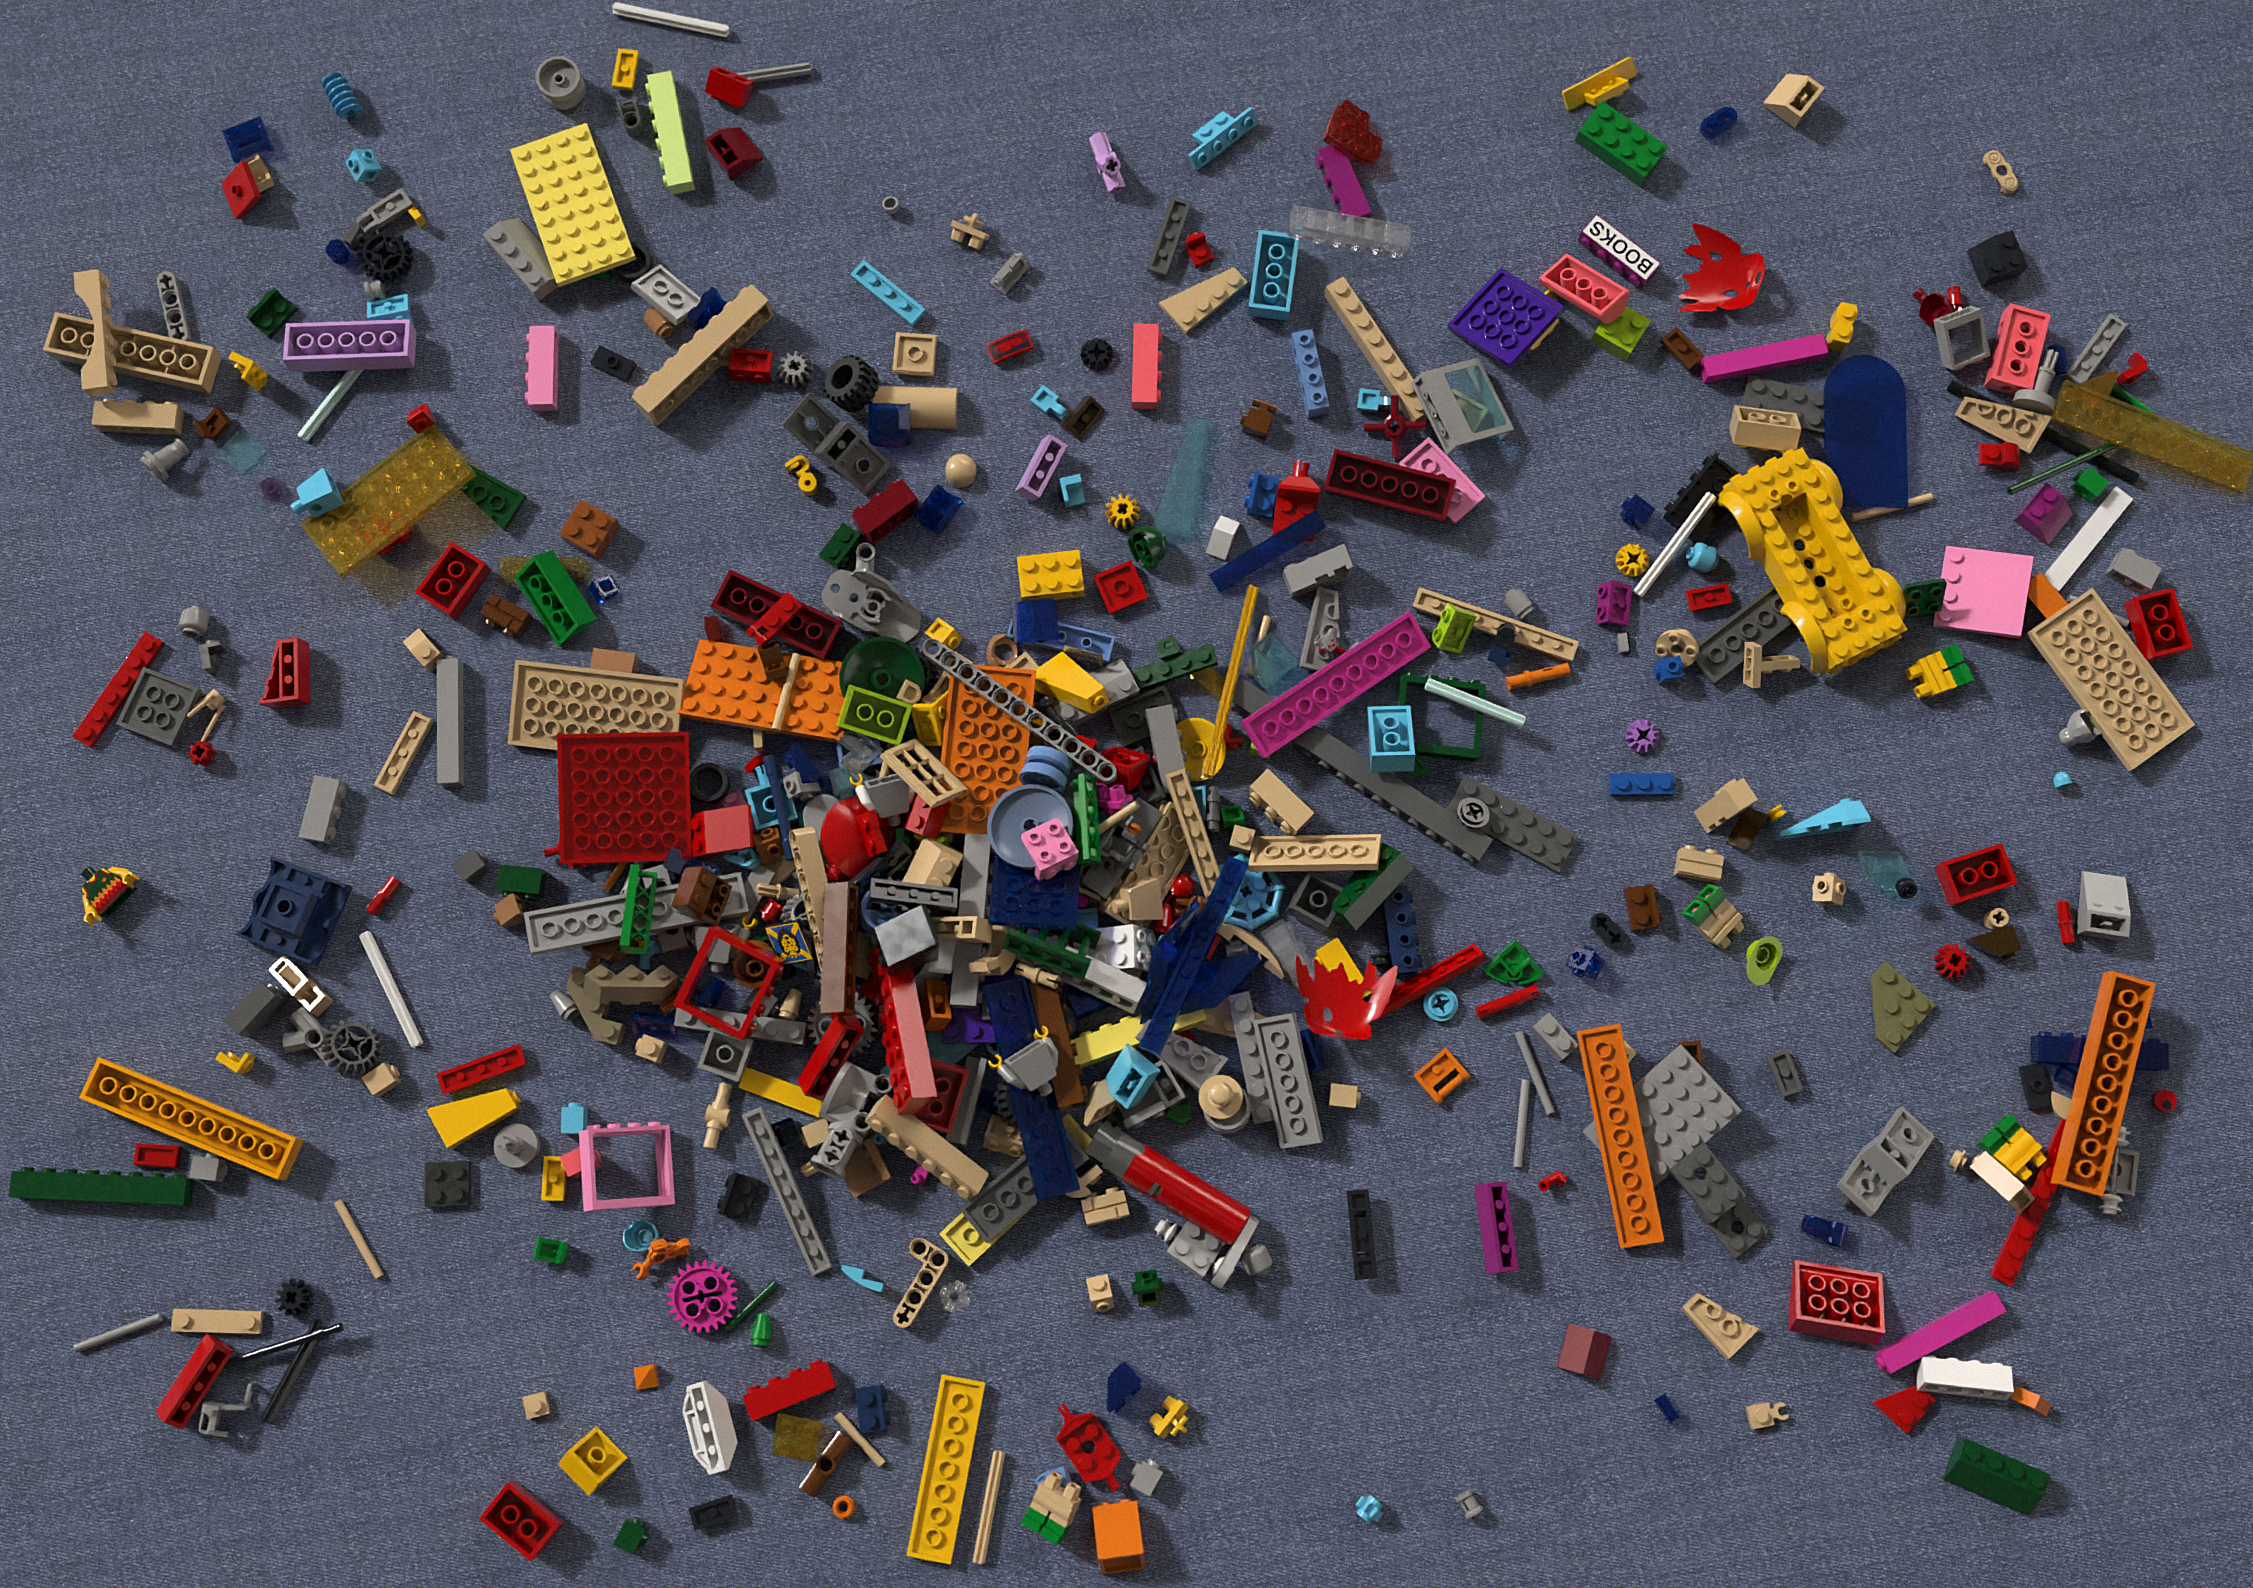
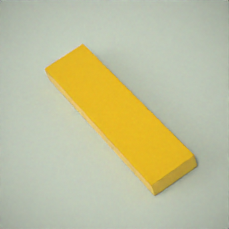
M747 1067L738 1087L819 1117V1111L823 1104L821 1100L805 1096L799 1086Z

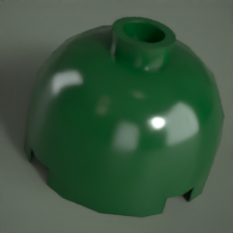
M1147 525L1137 527L1128 533V535H1131V539L1127 540L1129 550L1136 562L1140 559L1144 564L1142 565L1143 568H1150L1163 560L1167 552V538L1164 533L1154 526Z

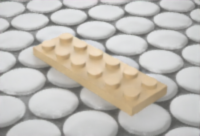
M1381 834L1255 836L1248 865L1249 871L1378 870L1382 837Z

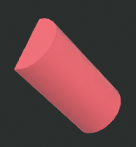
M1565 254L1539 277L1541 286L1604 324H1610L1621 315L1629 300V290L1568 254Z

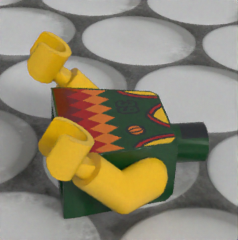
M91 866L85 868L81 873L87 880L81 887V891L84 894L82 899L86 913L84 921L91 927H94L93 922L95 920L102 921L100 916L109 918L137 890L133 882L135 879L140 880V877L131 873L128 869L111 867L109 869L102 867L97 872Z

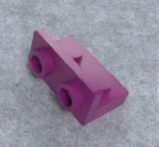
M1613 580L1599 584L1595 613L1596 624L1608 623L1623 628L1629 626L1631 585Z

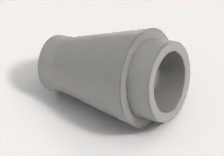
M560 989L555 990L550 995V999L553 1001L561 1019L571 1021L578 1016L580 1011L572 999L562 993Z

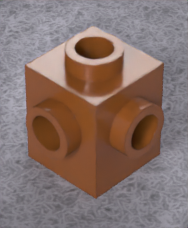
M777 826L764 829L762 832L753 835L755 846L763 863L772 859H779L785 855L782 836Z

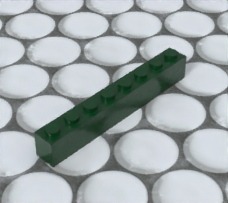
M21 1167L20 1171L11 1172L8 1196L10 1198L191 1206L194 1179H187V1174H173V1178H165V1173H151V1177H143V1172H129V1176H121L122 1171H108L107 1175H100V1170H86V1174H78V1169H64V1173H56V1168H42V1172H34L35 1168Z

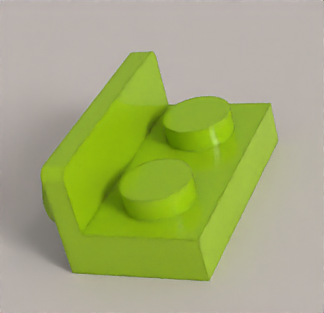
M1448 603L1441 613V619L1437 628L1433 631L1432 641L1440 649L1461 654L1477 616L1474 613L1457 609L1453 604Z

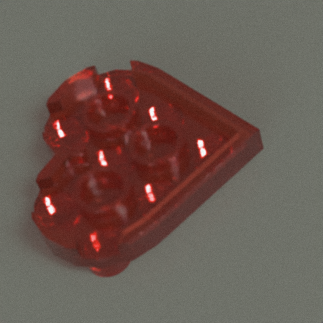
M1344 100L1338 104L1331 113L1323 141L1361 165L1366 163L1374 164L1381 155L1382 139L1369 131L1368 121L1370 120V115L1368 112L1361 110L1349 100Z

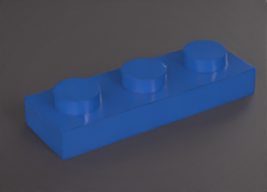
M1610 773V796L1674 795V773Z

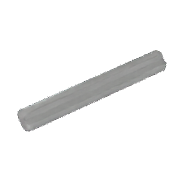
M808 62L736 74L748 78L755 83L808 75L812 73V68Z

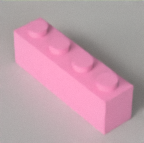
M530 326L529 333L526 335L527 346H529V353H526V364L529 365V372L525 374V381L528 385V392H525V403L532 411H557L559 333L555 326Z

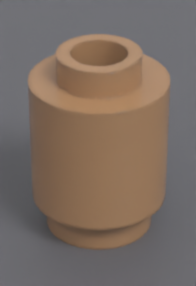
M653 307L645 312L643 321L656 336L665 338L671 334L673 326L670 320Z

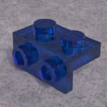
M711 287L709 291H705L698 305L691 308L688 313L687 319L689 324L696 331L703 330L708 325L709 320L713 316L720 314L727 304L721 298L719 291L714 287Z
M937 484L918 508L914 517L922 527L941 535L964 502L961 498L945 491L941 485Z

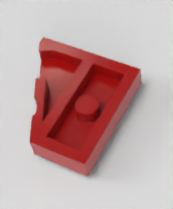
M1917 1384L1882 1399L1874 1400L1872 1404L1904 1433H1908L1935 1402V1399L1926 1391H1918Z

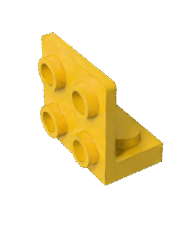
M948 690L933 704H913L911 712L918 740L923 746L943 745Z

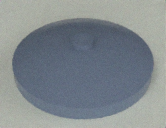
M1036 784L1015 787L1002 795L991 809L987 823L990 844L996 854L1007 864L1020 869H1035L1036 864L1023 844L1021 835L1057 818L1061 821L1072 840L1074 833L1072 812L1065 799L1051 788Z

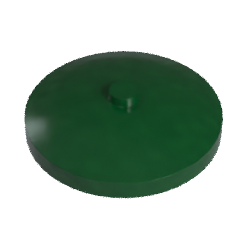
M873 637L855 645L845 656L839 672V686L843 698H845L848 686L853 685L899 700L896 697L905 679L917 684L922 693L924 690L925 674L918 655L906 643L891 637Z

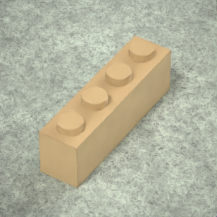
M103 399V401L94 402L92 425L99 431L182 435L184 411L174 402L157 404L153 401L136 403L132 400L116 402L112 399Z

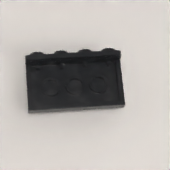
M1717 451L1713 456L1709 454L1701 463L1704 465L1701 471L1696 469L1690 476L1691 483L1688 486L1684 484L1677 492L1679 496L1674 502L1671 499L1664 508L1666 513L1662 518L1679 530L1707 492L1712 493L1716 497V500L1688 536L1695 544L1701 543L1728 511L1725 506L1722 505L1719 508L1717 505L1718 495L1723 491V486L1730 482L1729 479L1740 474L1718 457L1720 453Z

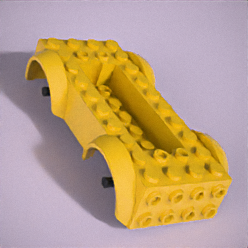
M1792 448L1783 453V457L1779 459L1773 457L1766 461L1764 466L1759 467V465H1756L1749 469L1747 474L1742 476L1740 473L1729 479L1730 482L1723 486V491L1718 495L1717 505L1719 508L1722 505L1725 506L1738 522L1736 529L1739 533L1743 532L1746 538L1750 560L1761 562L1784 603L1780 610L1781 614L1787 615L1801 633L1798 634V638H1801L1800 641H1805L1811 655L1812 663L1810 668L1812 672L1820 674V676L1829 673L1831 676L1845 666L1849 667L1863 657L1868 658L1881 648L1882 650L1893 645L1894 642L1902 638L1901 634L1907 630L1903 623L1906 614V602L1903 591L1895 578L1882 569L1870 566L1840 513L1843 504V493L1836 474L1825 463L1809 459L1803 448L1796 451ZM1794 541H1803L1805 546L1804 550H1796L1794 547ZM1804 560H1810L1813 563V569H1808L1804 565ZM1816 576H1821L1826 581L1824 587H1818L1815 584Z

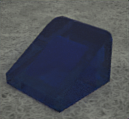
M611 575L592 580L588 587L597 604L603 603L620 593Z

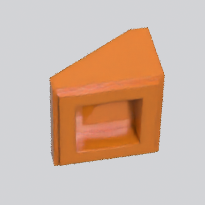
M656 1364L634 1368L636 1390L659 1386Z

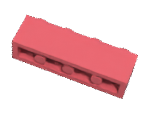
M1134 323L1132 409H1156L1157 402H1161V390H1157V383H1161L1162 370H1157L1158 363H1162V351H1158V344H1162V331H1158L1159 324Z

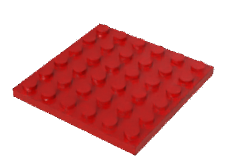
M689 732L557 734L560 864L665 861L672 846L680 849L681 853L679 856L686 860H692Z

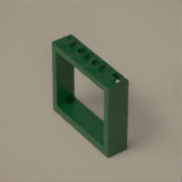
M1410 672L1401 675L1399 679L1397 706H1405L1407 685L1425 686L1429 678L1458 690L1478 692L1477 697L1485 699L1486 684L1481 683L1479 680L1471 679L1465 682L1460 681L1456 677L1438 679L1439 677L1436 675L1419 677L1416 673ZM1476 710L1472 749L1414 742L1415 756L1477 762L1480 755L1483 713Z

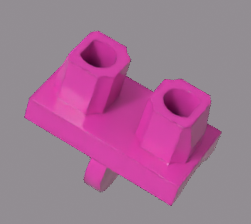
M1100 783L1096 785L1098 807L1103 808V812H1106L1108 818L1122 810L1126 802L1133 801L1132 795L1125 794L1123 785L1112 786L1109 788L1110 793H1108L1106 784Z

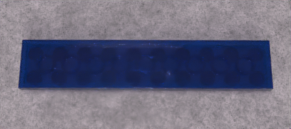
M1025 976L982 987L1003 1065L1005 1064L1004 1060L1036 1041L1034 1038L1035 1029L1040 1035ZM1052 1079L1048 1082L1053 1090L1045 1096H1041L1037 1088L1029 1091L1026 1088L1019 1089L1007 1082L1037 1201L1080 1190Z

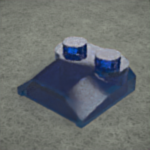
M869 402V443L876 447L902 448L910 445V403Z
M796 742L790 746V750L785 752L787 757L783 759L789 769L794 768L796 772H799L802 784L819 783V787H824L823 779L799 743Z

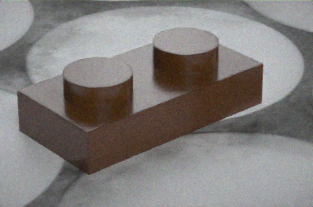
M1677 326L1660 341L1687 371L1692 369L1704 357L1701 351Z

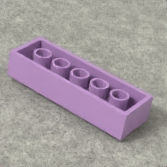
M410 319L287 323L283 361L290 372L414 368L416 330Z

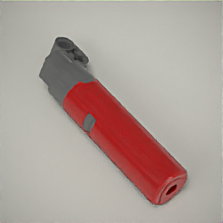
M1085 1112L1079 1120V1127L1093 1137L1085 1152L1101 1161L1104 1169L1224 1243L1231 1245L1237 1240L1250 1218V1208L1144 1143L1122 1132L1123 1122L1115 1115L1109 1114L1086 1126L1084 1124Z

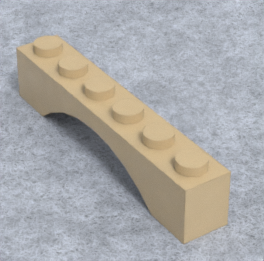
M99 269L75 272V292L88 306L94 323L92 351L81 369L82 390L90 397L114 394L117 378L113 368L116 365V360L112 354L114 339L110 328L113 326V321L109 314V308H111V300L108 296L110 282L108 277Z

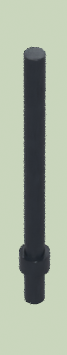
M338 1323L329 1327L321 1326L315 1328L313 1332L231 1357L223 1369L314 1340L321 1341L327 1339L330 1335L344 1331L343 1324Z

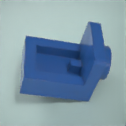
M1680 656L1660 658L1653 667V675L1658 680V685L1667 684L1670 679L1684 676Z

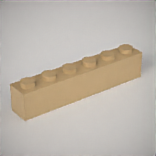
M887 1094L875 1103L864 1121L874 1131L887 1138L891 1144L896 1145L908 1157L917 1161L926 1171L931 1172L943 1184L948 1185L967 1201L979 1193L989 1175L988 1172L914 1115H898L893 1099Z

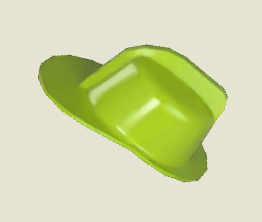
M1766 936L1761 940L1751 943L1747 949V975L1749 980L1755 985L1766 984L1780 962L1783 948L1777 938Z

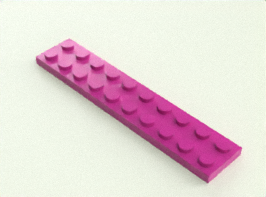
M1408 611L1242 720L1241 724L1260 756L1266 758L1429 649L1431 645L1411 611Z

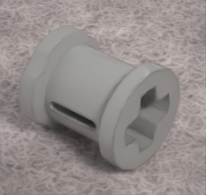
M1468 1489L1455 1497L1456 1502H1459L1465 1511L1466 1519L1473 1517L1483 1510L1482 1505H1478L1472 1495V1489Z

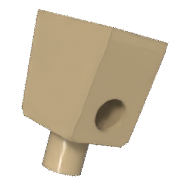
M1149 876L1121 887V899L1113 900L1111 903L1114 913L1122 912L1123 917L1129 920L1164 919L1158 878Z

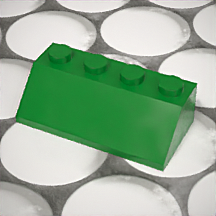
M553 550L534 555L514 577L558 647L586 631L597 620Z

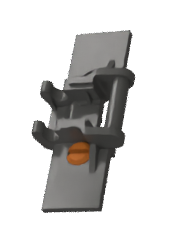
M1139 797L1135 801H1137L1140 808L1103 833L1100 838L1101 863L1092 864L1081 881L1082 884L1105 899L1126 870L1130 872L1135 870L1138 862L1150 847V845L1144 843L1163 815L1162 812ZM1118 828L1123 831L1116 846L1109 853L1103 851L1116 829ZM1108 860H1113L1116 863V869L1114 871H1107L1104 868V863Z

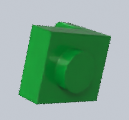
M537 1237L532 1259L563 1264L569 1255L568 1243Z

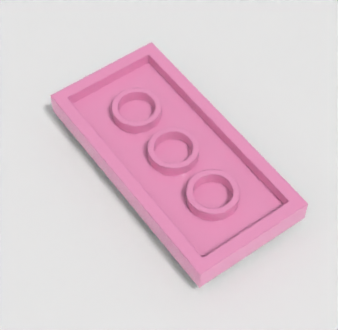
M1430 437L1398 463L1400 466L1456 480L1457 485L1447 517L1454 525L1485 499V495Z

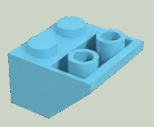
M1127 1043L1105 1077L1111 1096L1126 1109L1140 1104L1159 1074L1160 1069Z

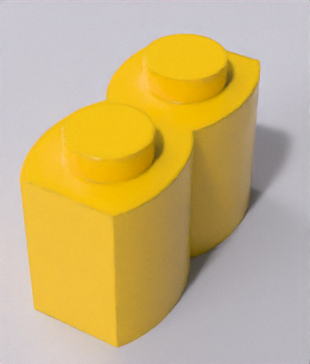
M1841 302L1831 316V330L1826 337L1829 349L1841 352L1851 340L1853 335L1852 324L1857 317L1856 305Z

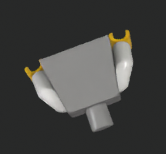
M858 773L860 781L857 783L853 782L850 776V783L856 787L855 791L859 800L869 811L875 809L879 818L887 817L889 826L901 824L900 814L909 811V805L913 803L916 792L898 774L864 781L865 785H862L863 778L860 773Z

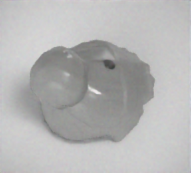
M2079 709L2074 712L2068 720L2067 728L2060 731L2059 740L2065 746H2074L2076 743H2089L2102 734L2086 715L2085 711H2088L2087 709Z

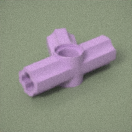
M1095 133L1089 137V142L1095 155L1097 170L1103 177L1108 193L1113 195L1119 194L1125 189V184L1119 171L1121 167L1120 161L1117 159L1115 152H1112L1106 133Z

